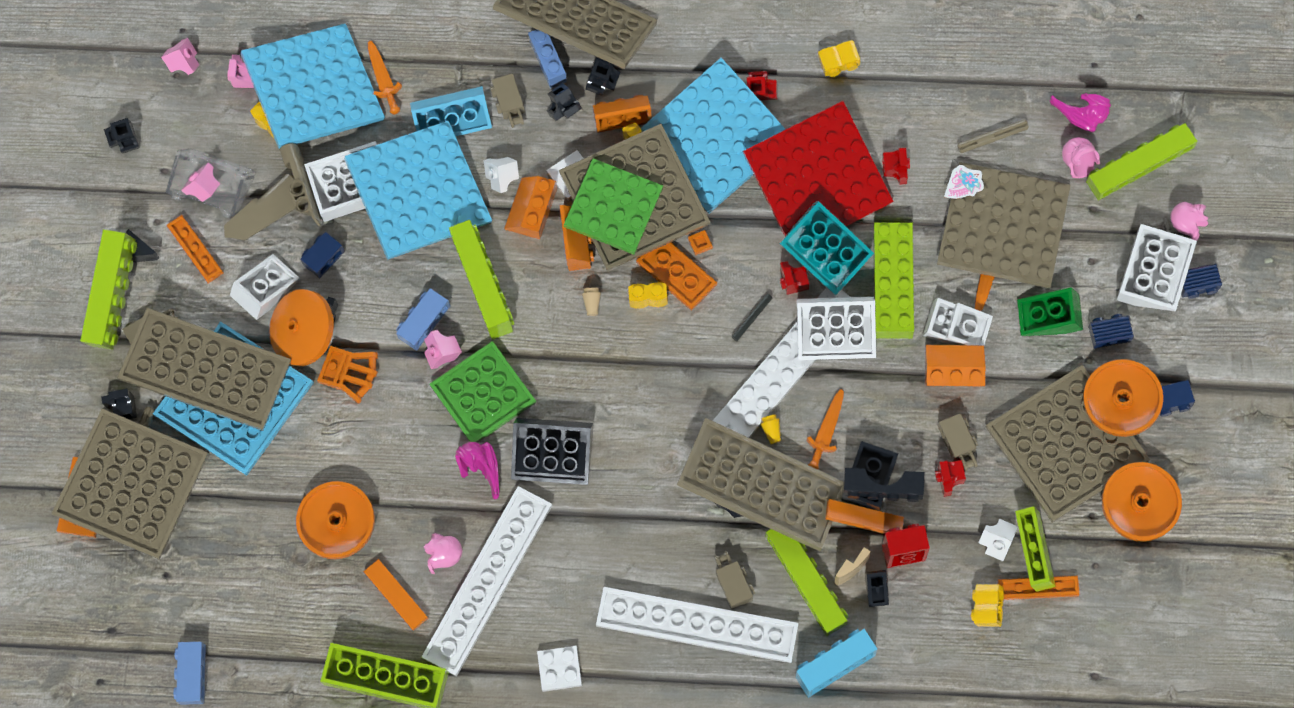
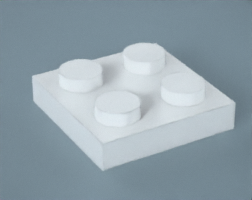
M577 646L537 651L543 692L582 686Z

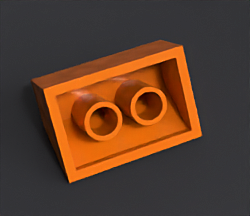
M636 95L630 99L619 98L614 102H599L593 105L597 133L621 129L633 123L643 125L652 119L648 95Z
M540 176L521 178L504 229L541 239L557 192L556 181Z
M560 205L568 270L590 269V262H594L593 250L589 251L588 244H592L591 238L564 227L571 206Z
M926 345V386H985L984 345Z

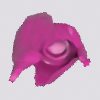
M1082 94L1081 99L1086 100L1089 105L1081 108L1067 105L1056 99L1053 95L1051 96L1050 104L1060 110L1073 125L1083 130L1095 132L1097 125L1103 124L1109 115L1110 100L1098 94Z
M468 442L462 447L459 446L455 459L461 477L465 478L468 476L467 467L473 472H476L478 469L481 470L485 479L490 484L492 498L498 499L499 469L492 445L488 442L483 444Z

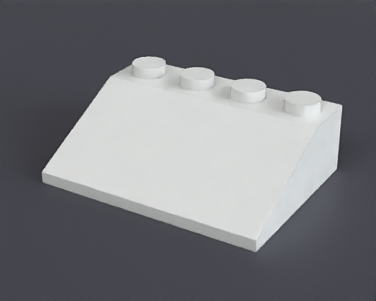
M376 141L304 164L324 222L365 209L344 157L377 145Z
M1141 224L1136 234L1117 300L1134 306L1176 311L1197 241Z
M874 297L797 299L799 360L876 358Z

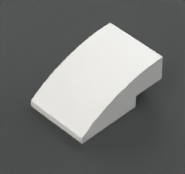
M937 298L932 303L923 336L948 345H985L993 316L960 303L953 304Z

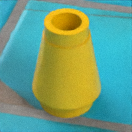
M776 414L761 418V426L770 444L781 442L780 423Z

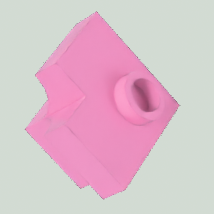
M188 38L167 49L161 57L171 73L176 70H182L189 75L194 73L199 66L195 58L197 52Z
M232 55V59L229 61L228 81L235 88H254L240 55Z
M208 162L197 172H193L181 191L186 195L197 197L201 202L211 197L220 185L213 176L214 167Z
M438 330L431 331L424 340L428 348L424 354L431 369L438 368L447 362L455 361L462 352L455 335L447 337L443 336Z

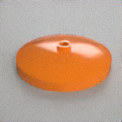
M299 289L288 293L277 304L270 321V341L274 352L291 359V365L306 366L312 364L327 350L333 335L334 320L326 299L317 292Z
M1113 360L1098 367L1088 378L1083 396L1084 407L1089 419L1100 430L1114 436H1133L1150 428L1159 417L1163 405V390L1156 375L1145 365L1132 360Z
M1136 462L1119 468L1107 480L1102 492V509L1110 526L1123 537L1134 541H1151L1165 535L1177 523L1182 509V497L1176 481L1167 471L1151 463ZM1138 500L1142 502V507L1137 504Z
M340 481L327 482L312 489L301 501L296 515L297 532L304 545L314 554L327 559H342L357 553L369 541L375 525L374 509L365 493L350 483ZM336 520H339V524H334Z

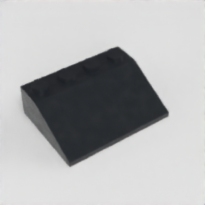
M516 418L513 423L511 480L588 485L593 423Z

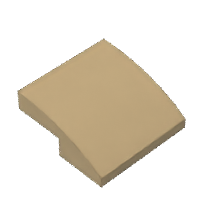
M864 547L854 563L846 559L836 574L834 584L837 586L854 577L868 562L871 551Z

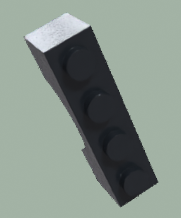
M845 468L843 495L850 499H858L859 496H863L870 500H878L881 497L887 498L889 501L907 499L908 502H919L924 496L925 472L904 471L902 477L897 482L890 485H880L869 478L865 469Z

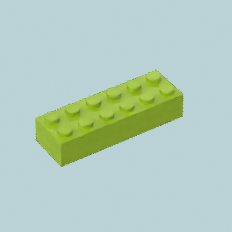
M467 220L449 227L452 240L491 339L493 340L513 332L512 325L515 324L512 314L507 306L506 299L501 291L476 224L472 226L471 221Z
M874 223L873 265L876 338L913 339V223Z
M104 229L102 232L80 342L92 347L113 350L118 342L117 329L122 322V317L120 316L121 309L125 306V290L129 287L128 275L133 268L132 254L136 252L137 248L136 239L126 233Z
M330 643L320 682L325 686L417 707L440 708L449 672L441 667Z

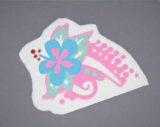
M963 165L957 166L952 171L944 197L958 199L969 195L975 196L976 192L984 189L982 172L980 170L968 169Z

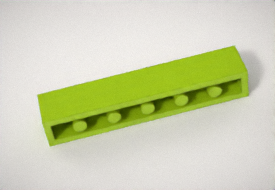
M1186 123L1181 126L1175 125L1169 129L1168 133L1164 135L1163 133L1158 134L1148 144L1144 142L1137 147V150L1133 152L1127 151L1120 159L1109 161L1105 164L1104 168L1100 170L1098 168L1094 169L1089 173L1086 183L1099 201L1194 149L1197 139Z
M770 529L766 531L765 537L826 637L846 626L847 618L849 617L844 608H839L837 605L838 598L835 593L829 591L826 587L828 582L824 575L818 574L815 569L817 564L814 559L807 556L805 544Z

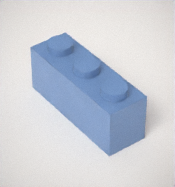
M539 30L529 32L530 44L550 89L566 83L565 70L550 36Z
M431 288L428 292H424L421 295L418 305L411 308L408 318L405 322H401L396 330L398 339L416 351L450 308L449 301Z
M178 642V648H175L177 668L174 669V678L177 680V687L174 688L173 694L174 699L180 705L204 704L206 645L203 642Z

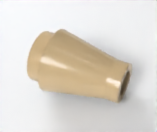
M585 288L582 296L587 316H597L601 296L599 288Z

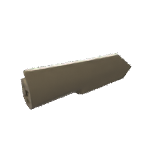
M294 143L283 145L279 150L284 165L292 170L295 179L289 186L295 209L299 213L312 216L316 224L320 226L322 217L308 178L300 147Z
M287 173L259 199L255 198L224 225L225 238L246 241L295 210L289 186L294 179Z

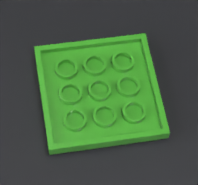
M593 158L566 218L564 227L635 255L663 190V185Z
M493 341L429 384L470 442H480L536 403L534 397Z

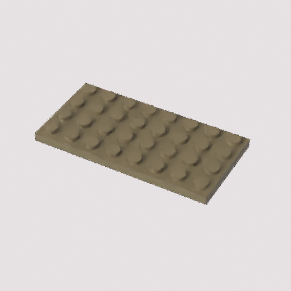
M496 0L493 5V10L623 69L626 68L657 24V19L615 0Z
M147 308L117 378L264 431L289 369L291 359Z
M705 418L677 482V486L821 551L833 522L825 519L827 501L829 499L841 501L844 482Z

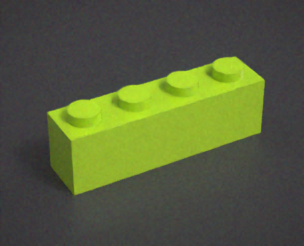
M1034 506L1015 511L1031 587L1036 592L1056 587L1040 512Z

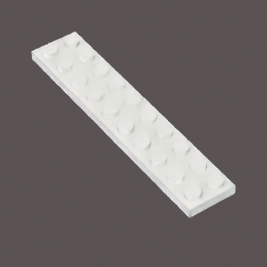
M826 287L818 298H849L850 296L842 290L835 296ZM797 322L714 418V422L750 438L761 425V418L770 415L815 362V360H799Z
M519 486L517 487L424 651L423 659L438 667L447 669L449 673L457 677L552 507L550 502Z
M604 587L596 627L791 663L798 623Z

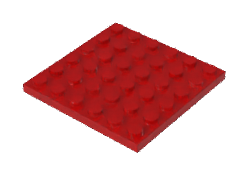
M844 101L742 151L784 236L789 233L799 219L817 201L845 226L894 202Z

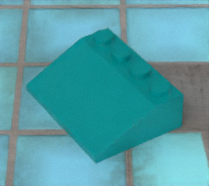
M819 201L815 202L779 243L835 296L874 254Z

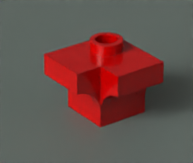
M767 71L748 72L747 87L759 100H777V80L768 79Z
M898 148V150L893 152H884L882 156L883 177H894L898 180L899 185L907 184V169H910V158H907L906 148Z
M788 261L780 263L782 275L780 285L782 290H786L787 295L809 290V280L804 266L795 268Z
M962 460L939 462L937 471H935L937 483L940 482L943 497L951 496L954 486L965 483L966 477Z

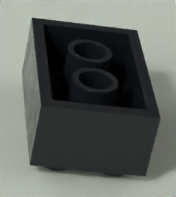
M861 441L852 468L865 469L872 481L880 485H889L899 453ZM842 495V501L880 511L884 499L879 497L878 500H870L863 496H859L858 499H850Z

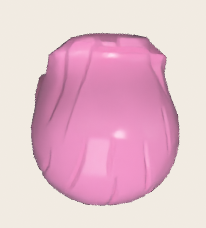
M1073 138L1063 146L1062 158L1070 168L1072 178L1088 177L1089 173L1094 170L1095 162L1100 164L1099 154L1088 139Z
M1188 202L1177 204L1173 208L1170 217L1173 227L1178 232L1188 235L1192 240L1197 241L1200 236L1198 226L1205 227L1208 225V217L1204 215L1206 205H1193Z
M436 533L432 534L431 541L423 546L425 552L432 555L428 559V568L431 574H435L434 570L437 568L454 566L460 560L463 552L458 539L453 536L444 537Z

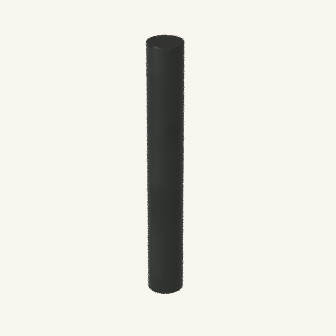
M766 294L731 336L735 341L741 338L773 299L771 295Z

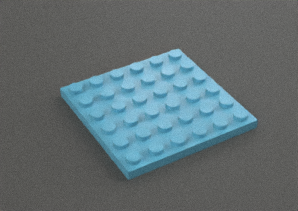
M346 24L241 50V56L278 149L286 144H299L384 120L385 116L376 95L373 94V87Z
M722 58L716 61L641 128L643 132L662 124L703 208L708 213H711L754 175L742 151L786 130Z
M449 121L344 157L387 260L450 238L449 227L470 220L472 226L476 224L477 228L492 222Z
M222 322L214 330L216 333L261 348ZM289 366L264 431L166 396L153 415L247 476L314 382Z

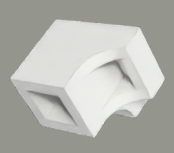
M509 157L484 160L485 176L491 182V189L499 193L506 192L509 183L519 179L516 160Z
M1001 519L994 526L986 525L979 544L987 546L985 554L1004 561L1018 526Z

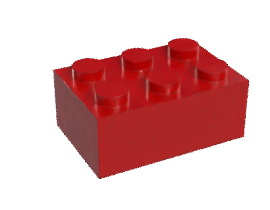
M912 524L907 526V529L902 530L896 527L889 529L885 533L882 548L887 568L926 561L930 546L925 525Z

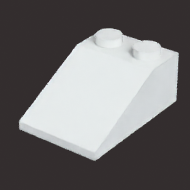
M272 254L233 283L230 296L257 320L271 310L300 278Z

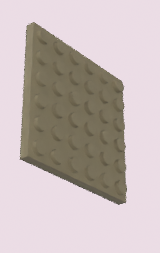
M662 124L559 170L573 202L593 158L663 185V190L635 255L591 238L607 271L710 224V220Z
M959 162L958 166L963 165L968 169L980 170L982 172L984 189L976 192L975 196L969 195L958 199L951 198L937 265L1050 288L1071 185Z
M1083 365L985 426L1052 523L1102 492L1107 480L1119 468L1131 463H1147L1150 461V458L1134 436L1121 437L1108 434L1096 427L1089 419L1085 411L1083 396L1085 385L1090 375Z
M101 409L53 509L52 515L160 560L209 453L105 409Z

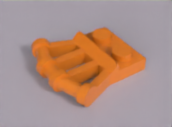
M330 346L317 381L320 384L342 390L359 404L362 401L361 398L373 387V378L378 373L376 371L378 353H352ZM368 359L369 368L354 364L352 361ZM349 369L367 374L365 380L347 375ZM347 381L362 387L355 394L344 385V382Z

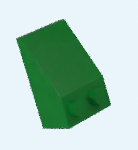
M1072 287L1017 300L1021 336L1068 334L1083 330L1080 296Z

